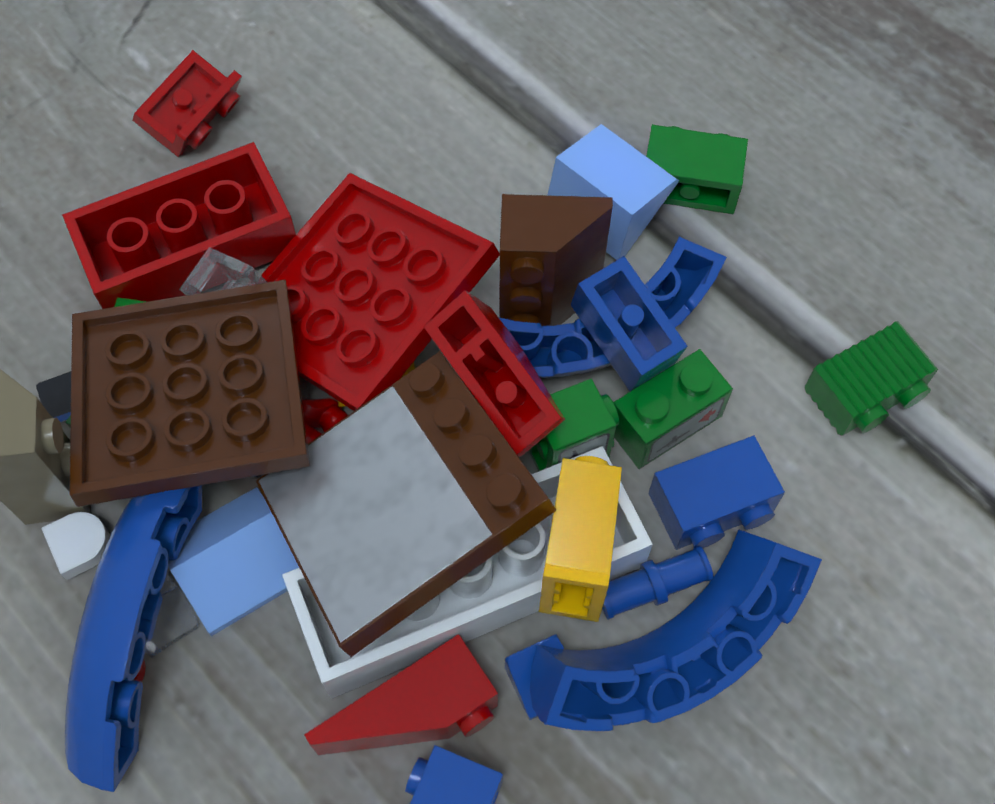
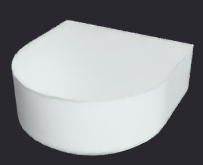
M87 512L69 514L41 528L59 572L66 580L98 565L110 538L108 529L100 519Z

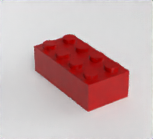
M254 142L62 214L92 291L102 309L114 307L118 297L150 302L189 295L275 260L296 235L291 215Z

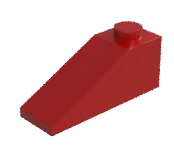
M464 290L424 326L430 337L517 456H523L565 420L521 346L493 309L471 293Z
M458 634L304 734L317 755L450 739L460 731L465 737H468L484 728L494 719L495 716L491 710L498 706V692Z

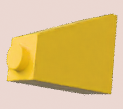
M580 456L575 460L562 459L555 501L556 511L553 513L543 573L539 612L595 622L599 621L609 586L622 467L611 466L607 461L594 456Z

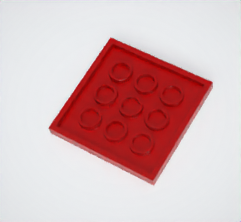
M349 173L253 285L286 280L290 296L299 376L355 411L402 377L432 340L424 326L464 290L470 293L497 260L500 253L493 242Z

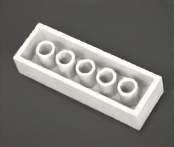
M603 446L571 458L575 460L580 456H594L607 461L609 465L613 466ZM562 462L531 474L554 507ZM621 481L609 581L640 569L641 563L647 561L653 545ZM553 513L352 657L339 647L300 568L282 574L321 683L331 699L406 668L458 634L465 643L538 612Z

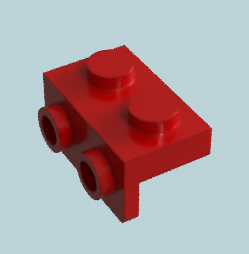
M192 50L137 109L132 121L179 157L189 145L196 150L205 141L213 129L209 123L218 113L222 117H226L235 107L241 97L236 90L242 76L235 70L228 77L224 76Z

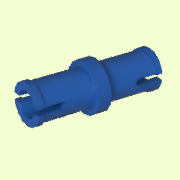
M701 546L693 548L692 551L656 564L650 559L641 563L640 570L610 581L602 607L604 615L609 620L614 618L615 615L650 602H654L656 606L668 602V596L698 583L713 580L712 567L706 553Z

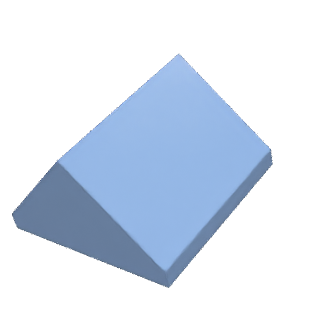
M600 124L555 158L547 196L613 197L606 252L618 260L626 256L679 180L610 129Z
M257 487L197 520L190 530L176 560H168V567L210 636L215 635L287 592L282 574L299 568L269 506Z

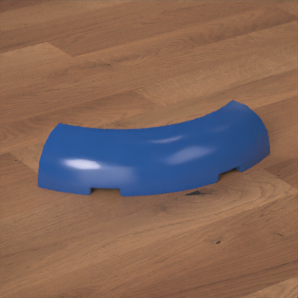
M681 237L676 241L661 268L645 284L675 328L701 302L716 280L727 258ZM499 318L521 346L540 378H559L584 374L611 366V363L580 318L575 320L574 323L556 326H541L540 323Z
M202 485L132 497L116 523L102 554L78 630L68 683L65 714V756L68 769L84 784L114 792L139 751V721L143 683L134 680L141 668L146 642L151 641L153 638L163 600L160 590L166 578L168 560H176L190 530L202 512Z
M739 529L731 549L720 569L715 574L714 579L710 581L707 587L689 606L660 628L638 639L602 649L567 650L537 645L530 682L531 700L535 713L545 725L571 730L611 731L613 726L626 725L643 720L650 723H658L685 713L710 700L736 682L762 658L763 655L759 650L774 634L781 622L786 624L791 622L813 583L822 559Z

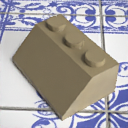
M0 369V501L25 525L57 521L76 512L91 514V505L77 507L70 497V439L64 433L59 419L53 418L36 396Z

